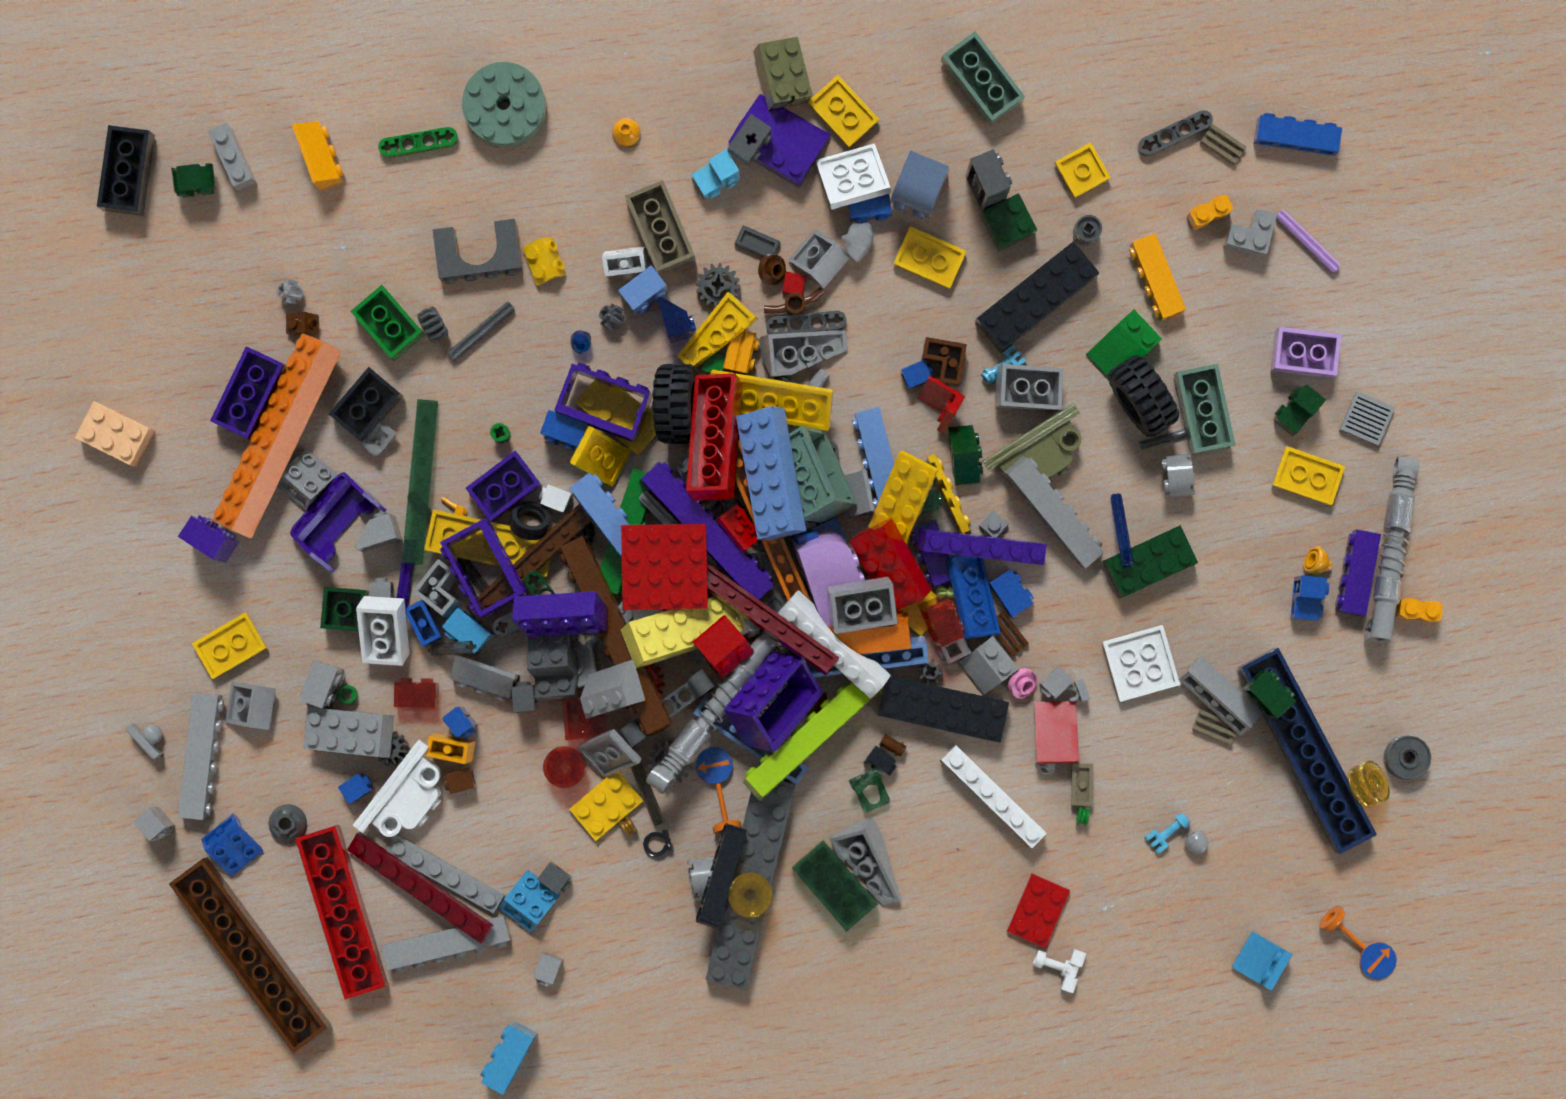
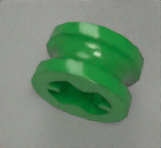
M345 685L338 691L339 700L345 704L355 702L358 697L356 688L350 685ZM345 689H347V691H350V689L352 690L353 693H351V700H349V698H346V700L343 698V696L345 695L343 691Z
M1079 806L1076 815V825L1082 823L1084 826H1087L1089 808L1082 809Z

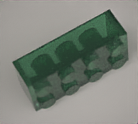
M824 839L791 866L846 932L878 905V902Z

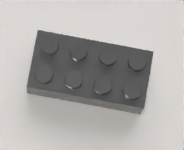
M994 149L971 158L965 175L981 212L1006 200L1011 188L1010 185L1012 184L1009 173H1004L1002 165L1004 163L999 153L996 154Z

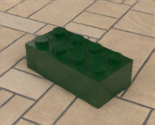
M1181 525L1102 561L1120 599L1198 563Z

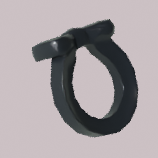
M668 830L651 832L644 838V850L650 856L658 857L667 850L672 851L674 849ZM653 836L665 839L666 844L659 852H654L649 848L648 842Z

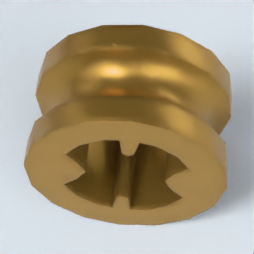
M627 816L625 821L621 820L619 823L627 836L630 837L632 832L636 833L638 831Z

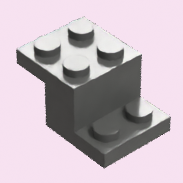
M559 634L556 637L539 635L537 638L528 637L527 670L535 678L534 698L537 701L577 697L578 657L570 649L571 635Z

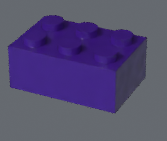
M515 450L468 485L466 490L491 522H495L540 488L542 484Z
M191 515L177 536L211 559L225 563L239 544V541L235 539L236 535L218 527L219 524L201 515L198 517Z

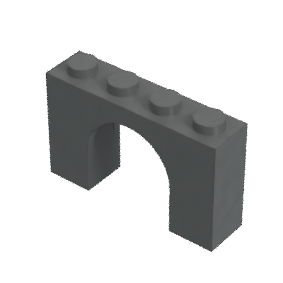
M516 220L494 221L497 241L496 251L489 261L480 265L468 264L460 258L456 230L453 227L432 229L440 281H444L445 284L456 283L457 279L465 278V281H474L479 276L496 278L498 274L506 273V276L517 275L518 271H523Z

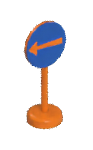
M709 747L703 750L696 760L698 776L707 783L715 784L723 822L713 826V834H721L726 823L742 828L739 820L728 821L721 782L730 776L733 762L730 755L719 747Z
M1338 905L1330 909L1322 918L1319 925L1320 928L1329 932L1338 927L1363 950L1360 954L1359 962L1365 975L1373 979H1382L1389 976L1395 969L1397 962L1396 954L1392 947L1383 942H1374L1365 946L1341 924L1345 916L1344 909Z

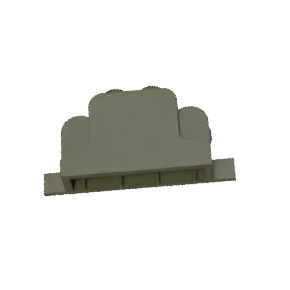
M1074 403L982 462L988 471L998 466L1007 481L1013 484L1004 474V471L1022 456L1028 459L1031 457L1039 466L1037 468L1038 472L1041 475L1044 473L1052 481L1050 477L1058 474L1061 476L1070 470L1068 468L1072 462L1070 452L1076 450L1081 444L1082 438L1080 433L1069 421L1080 414Z

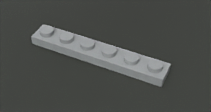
M398 834L393 837L386 849L410 867L493 914L505 896Z

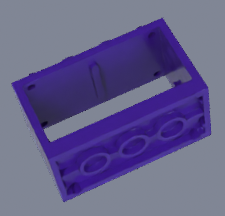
M580 362L577 365L571 364L554 411L587 423L589 426L636 443L653 398L648 387L637 384L636 387L632 386L629 380L618 376L616 379L610 378L609 373L599 369L597 372L591 371L590 366ZM578 374L607 384L611 388L615 387L644 398L640 409L636 413L637 418L632 430L566 406Z
M484 518L440 542L442 545L440 551L445 560H450L452 566L449 568L453 576L460 579L462 584L459 587L463 595L470 598L472 603L469 606L474 615L486 618L514 603V597L529 595L489 520ZM481 530L515 592L503 600L496 601L495 604L484 609L470 583V577L466 575L451 547Z
M773 651L747 683L742 686V689L736 696L731 699L724 711L746 746L775 752L822 696L823 691L802 658ZM786 682H788V685L783 689V691L778 695V697L773 701V703L758 719L757 716L761 713V711L777 694V692L782 688V686Z

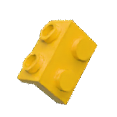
M552 237L539 238L522 247L536 286L542 285L556 277L566 275L564 263L560 259L557 244Z

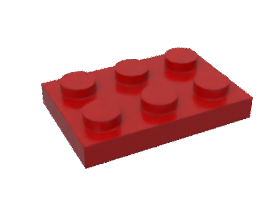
M1031 873L1007 931L1046 948L1070 890Z

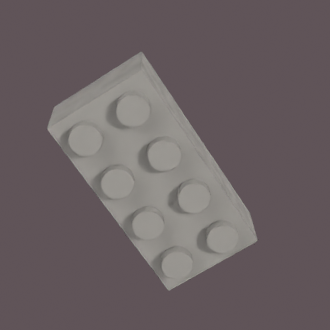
M308 707L303 749L373 757H390L394 716Z

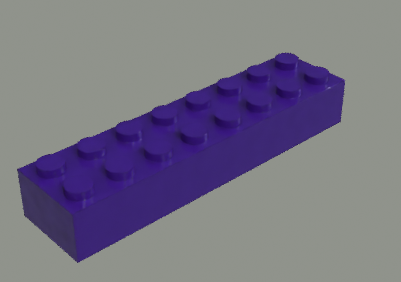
M657 462L639 480L680 524H706V552L737 585L759 600L774 586L771 582L773 578L766 570H759L757 567L759 563L752 555H746L739 550L720 524L718 525L714 521L716 516L709 509L704 510L700 506L702 501H693L685 490L686 484L680 478L675 479L671 475L673 470L666 462L662 464Z

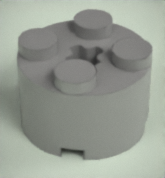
M1191 453L1166 456V459H1162L1163 474L1168 475V480H1164L1165 495L1170 494V497L1195 495V489H1191L1194 488L1192 460L1188 461V459H1191Z
M713 856L687 860L688 865L692 864V868H688L691 892L696 893V897H693L694 902L701 901L708 877H711L712 874L710 869Z

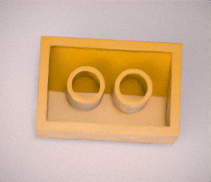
M319 121L293 124L292 128L313 184L321 191L342 183L341 176L344 175L340 163L336 164L334 157L337 156L333 144L329 145L327 138L330 137L326 125L322 126Z

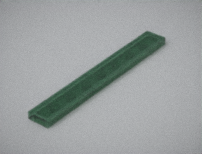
M417 399L402 563L423 565L438 401Z

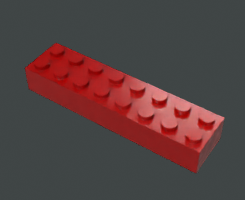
M340 825L295 838L344 999L346 1000L387 986L388 980Z

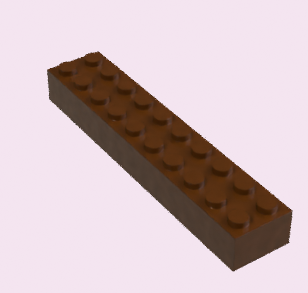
M208 857L202 858L169 883L175 894L293 1053L331 1026V1023Z

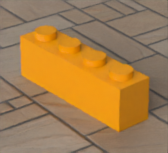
M1156 233L1133 241L1130 244L1129 253L1132 260H1136L1138 264L1136 270L1139 278L1144 279L1146 284L1144 290L1148 299H1152L1154 304L1152 311L1155 317H1159L1160 321L1183 313L1186 307Z

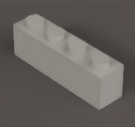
M1202 656L1190 664L1178 679L1240 736L1247 732L1263 713Z

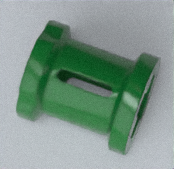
M503 423L494 424L490 430L491 437L498 443H504L510 439L511 433L509 428ZM503 428L505 435L498 438L496 431H501Z

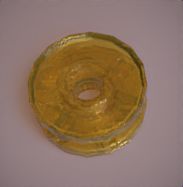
M1368 760L1349 770L1348 782L1351 791L1362 806L1371 808L1377 803H1383L1389 799L1390 787L1387 777L1374 761Z
M754 872L743 873L732 881L728 894L729 903L732 909L739 915L747 918L757 917L765 913L770 907L772 888L768 880L762 875ZM753 889L756 892L755 899L747 900L744 897L745 891Z

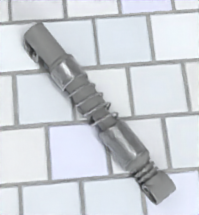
M1397 456L1393 469L1395 477L1394 488L1388 496L1384 529L1388 530L1389 534L1384 533L1383 536L1388 537V543L1381 544L1384 549L1383 554L1379 555L1382 557V563L1378 565L1380 575L1376 576L1373 600L1375 601L1374 616L1366 624L1365 641L1388 644L1392 639L1396 605L1400 603L1403 582L1400 581V578L1404 576L1402 567L1406 565L1403 558L1407 555V552L1402 547L1409 545V542L1403 537L1408 536L1411 531L1415 496L1412 490H1414V480L1419 471L1418 459Z
M764 632L759 634L751 645L754 652L723 678L724 681L721 685L718 684L719 688H717L716 692H711L712 697L709 701H704L706 710L704 712L698 710L701 714L697 721L693 718L689 720L690 722L687 723L686 727L683 728L682 732L679 733L678 737L675 738L672 745L668 748L669 753L667 755L669 757L665 756L664 759L666 761L661 762L662 766L657 765L650 772L646 782L660 793L665 794L672 787L676 779L674 775L679 774L677 771L682 770L681 766L689 765L703 745L706 744L707 740L710 739L711 735L708 730L716 731L713 723L715 721H723L722 717L726 714L724 711L725 707L742 689V686L747 683L773 651L780 652L778 643Z

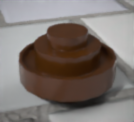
M768 254L762 258L759 263L758 274L763 283L777 285L785 277L786 264L781 256Z

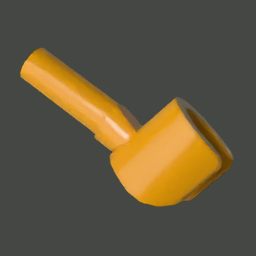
M444 496L442 497V502L455 509L454 514L466 516L467 509L453 503Z

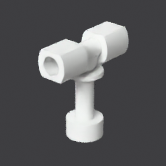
M1073 949L1070 960H1065L1062 963L1047 958L1046 952L1038 950L1033 966L1042 968L1045 965L1061 971V976L1064 978L1060 989L1074 993L1078 980L1076 975L1079 967L1083 965L1086 953Z

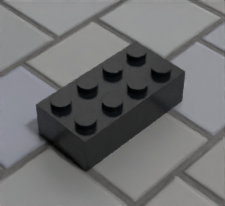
M108 125L97 199V207L102 211L144 216L155 135L151 131Z

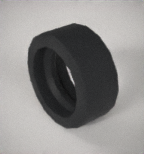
M533 501L518 503L511 513L510 529L521 539H541L547 534L551 520L550 513L540 503ZM532 516L542 524L529 526L522 523L519 517Z

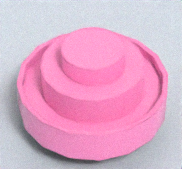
M1028 668L1017 670L1009 679V692L1016 698H1024L1030 695L1036 687L1037 676Z

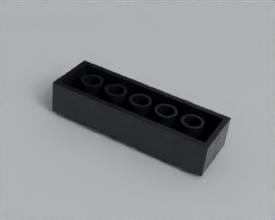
M1073 241L977 317L975 322L998 351L1002 353L1099 275V271Z
M890 676L883 686L877 716L1001 743L1009 702Z

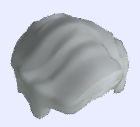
M853 223L849 228L848 234L842 236L846 243L845 251L852 261L856 263L860 262L861 258L869 252L874 238V233L869 223Z

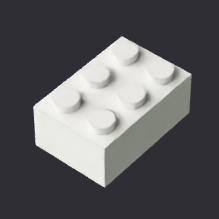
M364 596L356 608L362 663L403 666L410 654L404 599Z

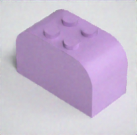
M821 530L817 532L818 538L800 545L795 541L792 542L812 602L823 622L830 626L826 587L864 581L865 579L859 567H856L860 564L853 548L850 549L842 536L837 532Z

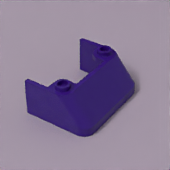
M342 472L333 479L293 525L290 535L309 556L333 573L334 569L328 563V561L334 558L336 553V547L333 542L359 513L362 515L371 514L376 507L383 512H386L387 509L348 474Z

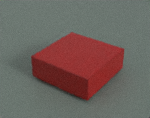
M786 271L782 293H799L803 295L806 275Z

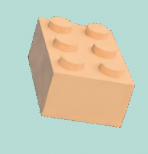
M93 401L75 438L131 466L137 467L155 430Z

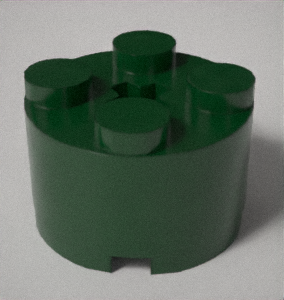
M205 163L206 166L190 164L171 168L174 193L177 194V197H194V192L202 195L215 194L216 183L213 164Z

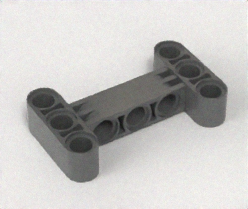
M703 669L663 699V703L669 702L674 707L673 712L669 714L670 718L716 687ZM682 690L690 692L691 697L689 701L682 702L679 699V693ZM640 718L634 719L619 730L631 748L649 737L647 733L642 732L638 724L641 721Z

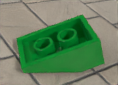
M1133 309L1086 355L1108 377L1110 370L1131 356L1139 355L1144 357L1162 338Z

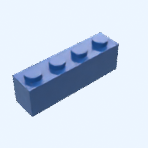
M1264 113L1257 119L1253 144L1335 156L1339 152L1342 127H1337L1335 123H1324L1322 125L1316 124L1315 120L1306 119L1303 122L1296 121V118L1291 116H1285L1283 119L1277 118L1275 114Z

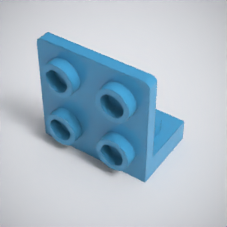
M527 870L504 898L498 909L532 934L560 894L553 892L537 880V876Z
M1252 931L1235 959L1232 968L1272 991L1293 954Z

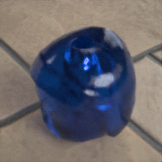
M583 330L575 331L570 338L572 349L579 354L588 351L591 347V335Z

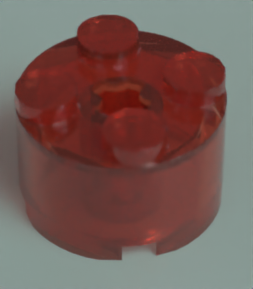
M560 746L548 753L543 763L545 777L552 785L558 788H569L577 785L582 781L587 771L585 757L576 748L571 746ZM564 761H566L567 765H570L567 773H564V769H560V765H563Z

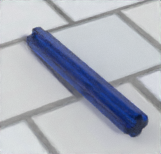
M1120 493L1112 494L1110 500L1121 563L1124 568L1132 567L1133 556L1122 495Z

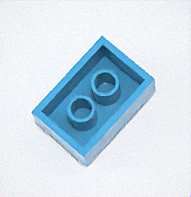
M516 1021L512 1026L508 1024L500 1037L503 1039L502 1044L498 1043L490 1056L493 1058V1061L488 1062L480 1074L483 1077L481 1083L503 1095L512 1082L537 1033Z

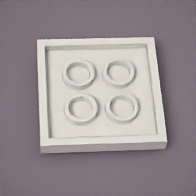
M875 144L815 160L831 209L892 193Z
M1163 625L1102 642L1119 702L1180 685Z

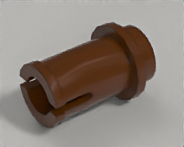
M887 734L883 736L879 746L895 753V756L898 755L900 757L907 747L903 741L901 743Z

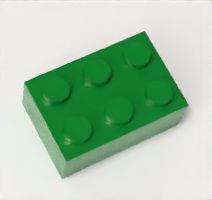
M383 285L379 286L350 311L393 361L398 359L425 336V333Z

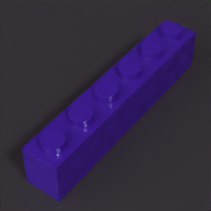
M920 528L918 549L926 552L1044 565L1047 544L1040 542Z

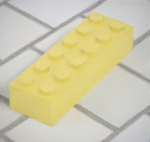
M714 596L707 598V609L667 610L628 622L621 629L630 656L634 660L635 667L639 668L697 650L693 641L723 615L727 616L739 632L743 631L744 629L737 612Z

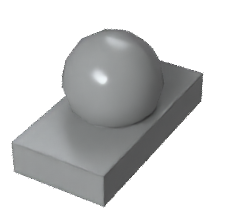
M130 724L126 728L131 737L152 759H159L164 754L155 745L162 739V730L159 726L150 724L141 730L137 724Z

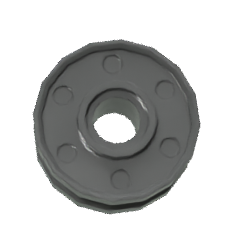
M1415 736L1396 737L1388 743L1383 757L1385 767L1390 774L1407 780L1416 779L1425 774L1431 765L1432 758L1427 744ZM1406 752L1411 754V761L1409 763H1406L1403 759Z

